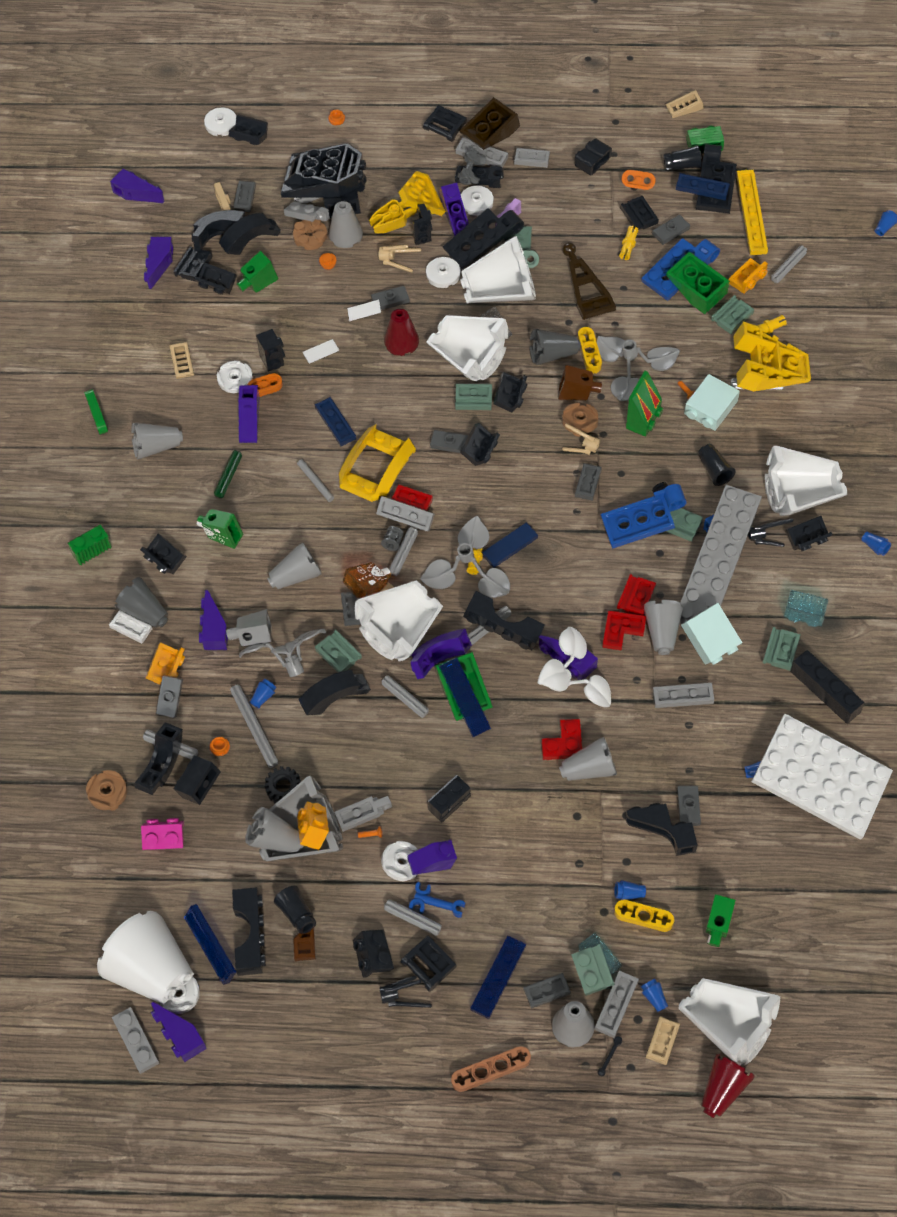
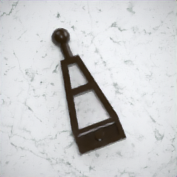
M573 243L564 244L562 251L571 260L569 261V271L576 306L582 319L585 320L616 311V305L609 291L582 258L577 259L575 245ZM580 267L585 276L577 278L575 268ZM593 283L602 296L582 301L579 286Z

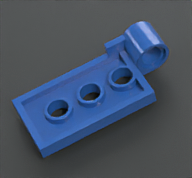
M682 238L642 277V282L669 301L679 290L671 280L665 281L662 279L663 276H666V272L688 252L693 253L697 258L709 265L718 257L720 248L707 239H704L694 247Z
M669 485L663 490L654 492L653 497L602 513L601 517L612 549L675 528L670 512L684 507L687 503L681 485ZM659 510L665 511V514L661 517L655 515ZM641 516L647 517V520L643 523L637 521ZM627 522L629 526L626 529H622L619 527L620 524Z

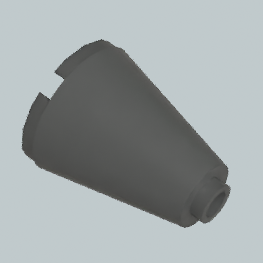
M533 329L530 335V340H533V346H530V356L532 362L536 363V365L575 355L581 348L580 340L576 336L541 329Z
M137 577L133 579L132 582L134 584L130 587L127 585L117 597L115 607L154 628L163 627L168 621L167 611L142 578Z

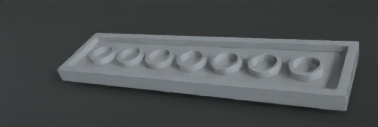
M725 485L680 602L683 605L680 624L685 623L716 603H719L721 607L762 496Z

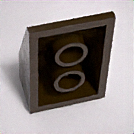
M493 97L460 130V133L485 150L510 137L520 127L518 114Z

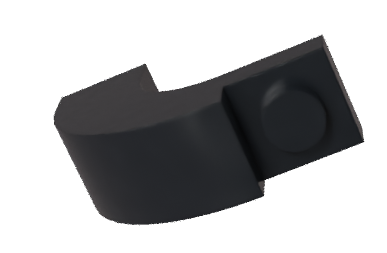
M224 210L210 213L197 220L193 224L192 242L194 249L201 251L212 237L224 234L235 222L246 217L245 212Z
M255 213L243 217L229 227L220 239L219 244L227 254L240 255L246 244L253 238L260 235L278 236L281 230L273 219H267L264 213Z
M347 670L330 675L315 683L299 698V702L306 716L321 715L336 700L349 695L367 694L371 689L363 674H354L352 670Z
M165 722L155 734L153 755L145 770L136 780V789L153 795L159 786L163 787L178 758L183 729Z

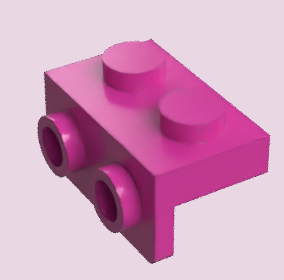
M168 818L167 822H159V819L146 820V823L141 825L142 850L183 848L184 821H179V818Z

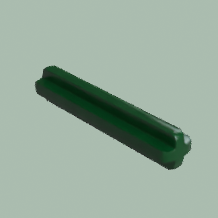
M234 450L214 490L215 497H224L242 458L240 451Z

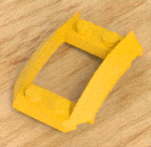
M376 424L371 426L359 438L347 456L339 472V488L371 502L379 500L380 496H388L394 481L408 462L411 454L416 452V448L409 438L403 441L377 430ZM367 445L394 456L379 485L350 472L357 458Z

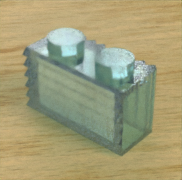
M791 590L784 617L792 622L802 621L812 627H822L828 599Z

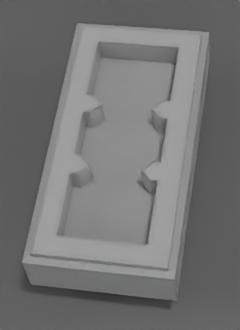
M516 148L514 165L548 168L550 151Z

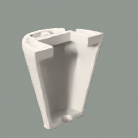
M517 236L461 271L463 278L460 281L463 289H467V293H464L467 303L528 301L536 299L531 273Z
M446 315L438 325V332L436 334L433 333L429 337L427 344L468 379L473 381L485 380L494 373L503 359L506 351L504 343L505 339H508V326L506 319Z
M780 446L772 447L766 463L769 465L768 474H765V489L768 502L775 513H780V516H788L847 495V488L840 481L842 479V470L837 461Z
M416 580L358 599L355 603V617L357 620H360L362 625L359 628L361 633L379 654L390 660L396 658L398 661H403L412 655L443 606L436 598L428 597L426 588Z
M147 911L144 915L138 913L123 922L107 939L102 948L104 954L102 958H98L97 970L102 978L163 1005L175 996L177 986L187 984L194 975L164 919L154 911Z
M702 978L697 985L695 984L692 987L691 997L684 998L680 1002L679 1010L733 1062L740 1066L741 1064L745 1066L755 1058L770 1035L771 1029L769 1027L772 1025V1019L775 1020L777 1017L780 996Z

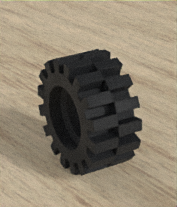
M280 766L278 771L277 768H274V773L270 771L268 773L269 777L265 778L267 796L275 804L301 782L299 774H296L294 769L291 771L290 767L284 769L283 766ZM281 780H288L291 783V787L285 792H280L276 789V784Z

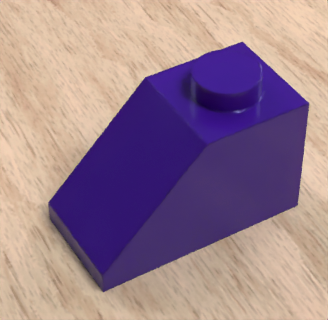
M452 840L431 843L409 854L407 859L412 875L451 869L457 860Z

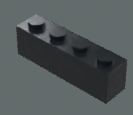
M806 650L793 661L790 672L846 724L850 723L861 713L865 702L812 653Z

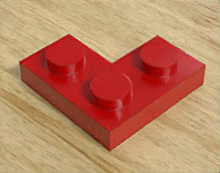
M608 611L602 648L622 651L624 634L643 637L646 616Z
M580 719L560 720L561 738L542 739L543 760L567 759L582 750Z

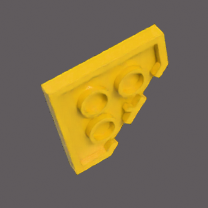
M416 171L398 192L402 203L407 207L410 206L418 209V205L425 204L426 209L430 210L431 214L442 216L446 212L428 174Z

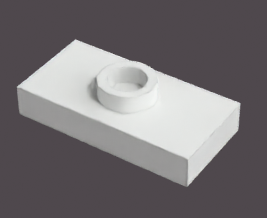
M121 610L118 611L109 624L111 629L141 644L152 630L151 625Z

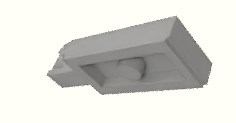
M292 202L284 209L285 216L311 222L315 219L327 221L330 218L328 209L311 204Z
M371 796L334 813L342 832L380 817L384 814L385 810L392 807L388 796L381 799L377 797L372 798Z

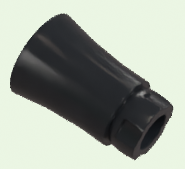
M698 144L663 154L665 170L701 168V155Z
M707 444L699 449L698 453L701 462L715 486L724 485L734 477L736 470L712 444Z
M298 886L286 887L276 895L274 904L284 913L299 933H308L316 926L313 913L304 901Z

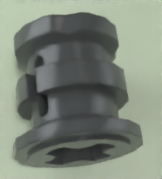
M389 526L384 539L381 541V545L389 551H397L403 531L399 527Z

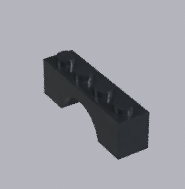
M475 591L463 615L470 623L478 624L488 632H495L501 635L503 639L513 641L519 644L521 648L531 651L534 649L545 624L528 616L519 622L503 620L494 610L493 599L478 591Z
M257 887L233 889L234 914L236 917L247 921L250 925L248 939L241 946L235 948V970L238 976L263 974V966H266L265 953L262 954V946H265L264 933L261 934V926H264V915L260 914V907H263V895L259 894Z

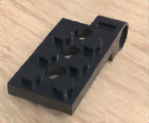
M705 144L701 178L730 183L726 200L698 195L696 210L730 214L737 164L720 162L722 145ZM715 169H721L722 172H717Z
M487 208L443 246V249L464 270L478 261L502 239L507 241L511 236L519 233L524 227V221L513 210L507 211L498 218ZM497 223L495 228H489L490 224ZM484 234L482 239L476 240L477 235ZM470 245L469 250L462 251L464 246Z

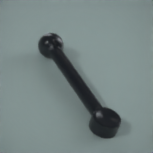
M620 1036L614 1038V1045L602 1068H599L597 1071L601 1077L606 1074L605 1070L615 1050L622 1044Z

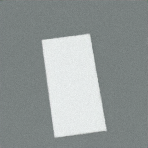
M379 300L347 308L349 321L381 313Z
M332 339L304 351L303 354L310 364L339 351Z

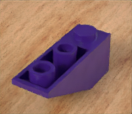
M122 169L110 181L113 193L125 200L165 202L163 191L158 186H153L147 180L139 178L131 171Z
M453 183L440 187L439 196L452 232L456 236L469 223L458 184Z
M151 237L150 244H147L149 258H146L147 271L144 272V281L148 283L149 289L153 288L173 261L174 246L171 237Z
M239 385V443H257L260 403L258 386Z
M205 590V598L201 599V608L204 609V614L200 615V625L203 626V630L199 632V643L203 644L204 650H227L226 623L209 591Z
M543 635L539 637V648L544 654H549L553 659L561 661L563 665L570 659L571 655H566L561 650L558 639ZM587 650L584 658L578 659L575 657L566 669L571 672L572 678L584 680L597 668L598 658Z
M154 1002L151 1003L154 1010L150 1013L156 1023L161 1021L164 1027L161 1031L167 1041L169 1039L172 1040L174 1046L171 1049L177 1058L182 1057L183 1061L186 1062L207 1049L193 1024Z

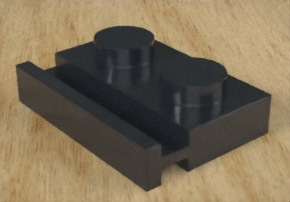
M643 195L620 205V209L630 224L634 226V229L637 227L638 230H644L659 222L658 217Z
M189 247L173 271L174 275L195 281L194 278L195 276L199 277L204 263L208 264L212 259V253Z

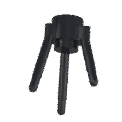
M787 519L751 526L749 531L750 541H755L756 545L765 544L784 547V543L762 540V538L766 537L765 529L791 523L794 520Z
M416 975L380 987L382 1003H388L389 1007H432V1004L395 1001V999H399L398 990L421 983L420 979L415 980L417 978Z

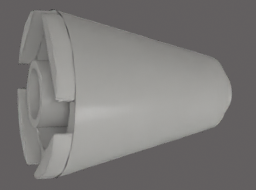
M341 201L334 207L329 228V239L337 247L351 248L353 244L361 241L363 230L351 204Z
M132 423L131 433H135L132 445L137 459L180 446V442H183L182 431H179L177 427Z
M301 543L268 573L270 577L267 580L272 588L277 587V589H281L318 577L322 573L305 544Z
M662 600V603L656 604L655 601L647 602L644 604V611L654 651L658 652L659 655H669L674 650L683 605L674 600Z
M604 737L599 738L562 761V766L559 767L562 777H567L568 781L617 775Z
M260 807L252 817L255 819L253 826L248 825L245 842L249 846L289 853H297L303 849L304 846L300 845L299 831L267 808Z
M571 1001L559 1009L552 1021V1030L557 1041L571 1048L581 1047L588 1043L595 1029L592 1015L578 1001Z

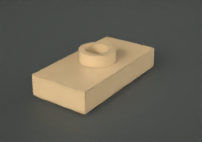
M220 182L214 183L215 195L221 210H230L229 204L231 203L228 194H224Z
M659 1017L646 1055L647 1059L667 1065L680 1023Z

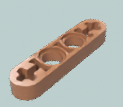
M516 1047L457 1070L451 1077L452 1087L459 1092L467 1091L523 1069L530 1063V1051L526 1047ZM518 1053L526 1055L524 1062H521L520 1059L513 1061L514 1066L511 1067L508 1056H511L513 1060L518 1057ZM498 1060H504L507 1063V1068L500 1071L496 1069L495 1063ZM476 1069H486V1077H476ZM471 1071L472 1079L474 1080V1082H471V1079L469 1078L464 1081L465 1085L461 1086L460 1083H455L458 1081V1076H461L462 1079H465L469 1077L468 1072Z

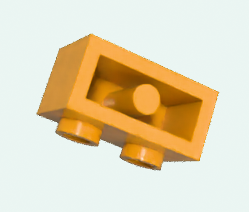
M307 801L304 808L299 810L297 816L300 845L319 850L329 832L326 807L319 803Z

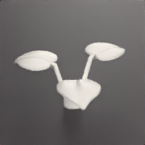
M567 627L560 634L559 646L566 655H571L570 659L564 665L557 659L549 660L540 672L538 684L561 692L572 684L585 683L587 685L584 687V693L591 702L601 707H610L611 690L608 682L603 677L593 675L590 677V680H570L571 672L566 668L575 657L578 659L584 658L587 652V645L579 631L573 627Z

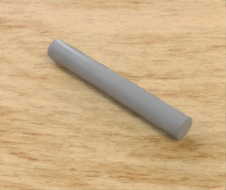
M302 459L299 460L297 465L328 502L333 501L334 496Z

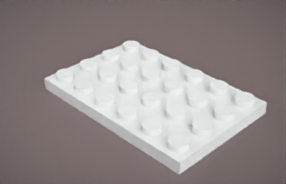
M784 714L751 782L861 840L893 770Z

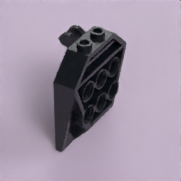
M340 144L292 154L281 190V198L342 197L355 189L361 193L364 191L367 177L363 173V170H366V161L363 160L362 153L349 144Z

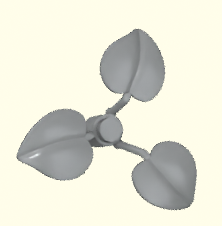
M602 336L597 338L601 359L607 362H615L619 356H624L627 359V378L618 377L611 384V392L619 401H629V397L639 381L638 378H631L630 361L637 357L638 353L647 363H651V367L657 371L670 369L680 353L677 348L657 347L650 350L646 357L640 347L636 346L634 340L625 341L618 337Z
M478 516L469 520L458 534V556H456L453 568H451V564L446 560H436L427 567L421 577V581L431 588L446 589L453 585L456 580L453 572L456 570L459 561L461 560L463 563L473 562L483 577L478 583L480 593L490 598H497L510 592L509 579L502 570L491 568L484 574L474 558L473 548L481 549L489 542V532Z
M318 629L305 632L293 641L273 648L269 642L249 645L239 653V658L243 654L256 651L262 647H268L271 650L270 652L282 663L283 668L286 667L289 677H294L304 672L300 662L302 660L300 644L319 633H326V630ZM295 647L297 651V657L295 654L291 655ZM278 653L287 654V657L284 658L285 661L281 658V656Z

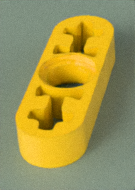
M582 327L578 331V340L581 343L580 349L585 368L592 371L593 374L598 373L602 368V359L594 331L589 327ZM584 334H586L587 337H588V341H587V342H586V338H585ZM591 347L595 351L592 353H588L585 351V349ZM594 358V364L596 366H593V364H591V359Z
M620 900L615 905L614 914L621 921L662 932H667L673 927L674 916L669 911L628 900ZM623 906L627 907V911L629 912L621 914L620 909H622ZM633 908L636 909L634 918L632 917L631 913L633 912ZM641 911H646L650 914V918L643 921L638 917V914ZM654 914H657L655 923H652ZM663 917L667 918L668 922L666 925H662L661 920Z

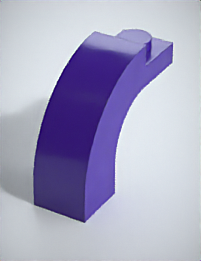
M466 629L442 634L415 649L411 655L413 659L410 663L416 678H424L434 665L447 658L465 655L472 646Z

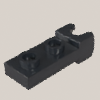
M458 165L455 175V183H460L458 173H460L463 168H466V166ZM502 167L472 168V172L480 178V181L477 183L478 185H489V188H501L500 179L504 178Z

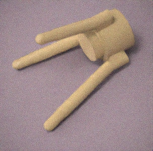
M408 245L383 246L379 248V260L383 261V265H391L408 272H413L412 269L390 260H394L395 253L420 252L421 248H408Z
M565 424L566 428L585 438L582 444L585 449L563 447V451L585 453L590 455L591 451L596 453L601 439L589 436L575 427Z

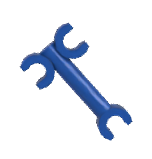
M420 882L416 883V894L409 904V909L413 910L415 905L421 906L420 914H423L425 903L450 910L455 917H462V912L457 911L456 908L459 906L465 908L464 901L457 900L452 903L428 896L431 892V886L428 885L425 891H421Z

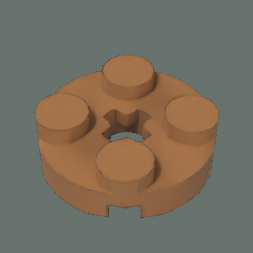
M316 219L313 222L307 220L296 222L293 230L294 242L297 246L300 245L306 250L318 249L323 245L325 239L327 240V228L321 220Z
M574 403L564 409L562 424L564 427L565 424H569L584 433H589L598 427V412L589 404L583 406L580 403ZM573 432V435H575V436H581V435H579V434Z
M106 770L90 778L86 786V792L90 803L95 808L113 811L125 800L127 785L119 773ZM109 786L111 792L108 794H104L102 789H107V787Z

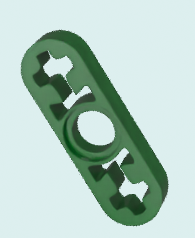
M93 389L85 391L84 394L99 435L107 433L108 430Z

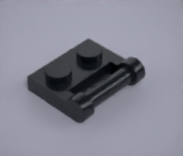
M438 105L424 122L423 129L426 131L431 130L453 142L458 132L466 124L467 117ZM435 122L439 125H442L450 129V132L434 125L433 123Z
M428 935L400 961L405 967L408 966L425 984V988L429 992L457 967L456 963ZM416 956L435 974L432 979L413 961Z

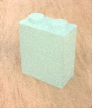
M708 374L687 401L684 414L690 419L700 422L706 428L716 431L738 402L740 391Z
M719 603L712 605L681 624L705 665L708 663L713 665L723 659L722 655L734 653L738 650L737 646L742 643Z

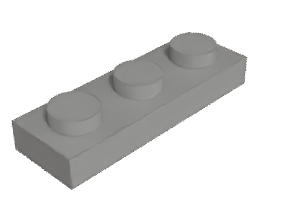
M462 138L456 148V154L461 156L467 154L471 149L477 150L480 155L486 157L485 164L490 166L503 167L508 159L507 152L492 147L483 150L466 138Z
M381 496L376 512L377 515L425 531H430L435 513Z
M712 683L653 687L655 708L714 704Z
M622 971L618 972L614 982L615 985L612 986L595 1026L596 1031L615 1038L638 984V978Z
M129 1007L113 1016L112 1019L139 1073L141 1074L158 1065L159 1061L132 1008Z

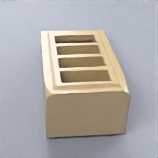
M696 90L666 104L672 118L704 109L703 102Z
M187 342L169 345L176 379L194 376ZM185 352V354L175 355V353ZM186 357V360L176 361V359ZM188 363L187 366H181V367H178V366H177V365H180V364ZM189 369V372L179 373L180 370Z

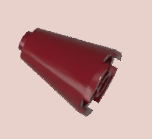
M396 309L391 313L384 336V344L387 350L398 356H405L409 352L410 354L413 353L419 345V335L408 312L404 309Z
M716 1054L701 1103V1106L704 1107L703 1112L712 1118H715L716 1115L721 1117L755 1077L751 1072L748 1076L745 1068L726 1057L720 1060V1054Z

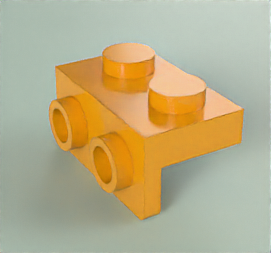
M750 258L728 279L730 281L729 284L745 294L749 289L752 290L758 280L766 276L768 263L764 261L760 265Z
M160 642L145 678L161 685L163 675L178 677L179 673L176 670L184 661L185 656L183 652L185 649L181 647L179 650H176Z

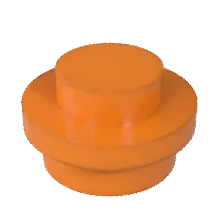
M340 110L331 111L329 122L332 125L343 124L345 121L343 112Z
M325 253L319 258L320 265L327 270L334 268L337 262L336 256L332 253Z
M216 737L210 743V750L215 756H223L230 749L229 741L223 737Z

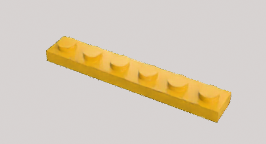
M754 170L737 171L736 177L750 255L767 254L768 247Z

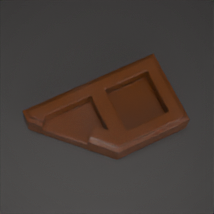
M314 928L305 934L298 933L293 939L294 960L316 959Z

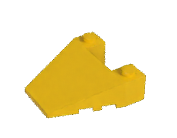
M747 322L741 324L733 336L734 348L750 353L751 361L746 360L737 372V387L755 392L811 381L807 353L789 343L787 345L778 341L779 337L767 335L764 333V329Z

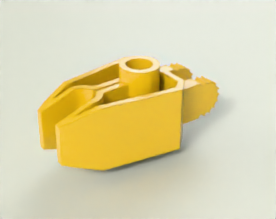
M392 199L372 215L369 220L370 226H374L375 233H387L406 226L407 218L416 214L418 210L413 207L406 209L407 206L402 201L398 202Z

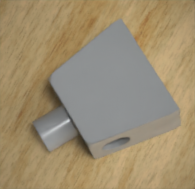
M267 609L237 618L236 627L226 629L228 640L239 638L241 646L271 642L272 626Z

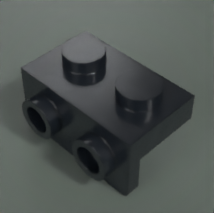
M238 114L236 116V125L229 130L228 137H232L237 141H247L252 145H259L267 138L268 123Z
M425 204L418 205L419 219L413 221L415 245L432 241V215L430 210L426 209Z
M204 263L199 277L195 276L194 280L198 282V286L208 289L210 287L214 289L213 292L230 295L237 275Z
M503 372L500 376L493 404L511 413L517 407L520 408L524 400L522 395L527 388V376L523 375L518 379Z
M480 423L474 424L460 453L475 466L485 464L491 458L490 454L498 444L497 440L500 434L498 432L491 434Z
M822 516L786 529L793 550L800 549L801 552L812 548V543L817 542L820 545L829 541L827 537L833 535L832 532L828 533Z
M160 534L156 535L148 548L142 547L140 549L145 554L143 557L151 563L155 562L157 564L156 568L164 574L168 572L174 575L187 557Z
M384 930L361 931L353 939V948L356 951L358 966L363 978L370 976L372 973L390 972L394 969Z

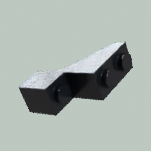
M653 803L649 807L641 808L636 806L626 810L625 819L629 826L665 837L672 844L676 856L696 853L698 844L692 822H678L672 826L667 804Z

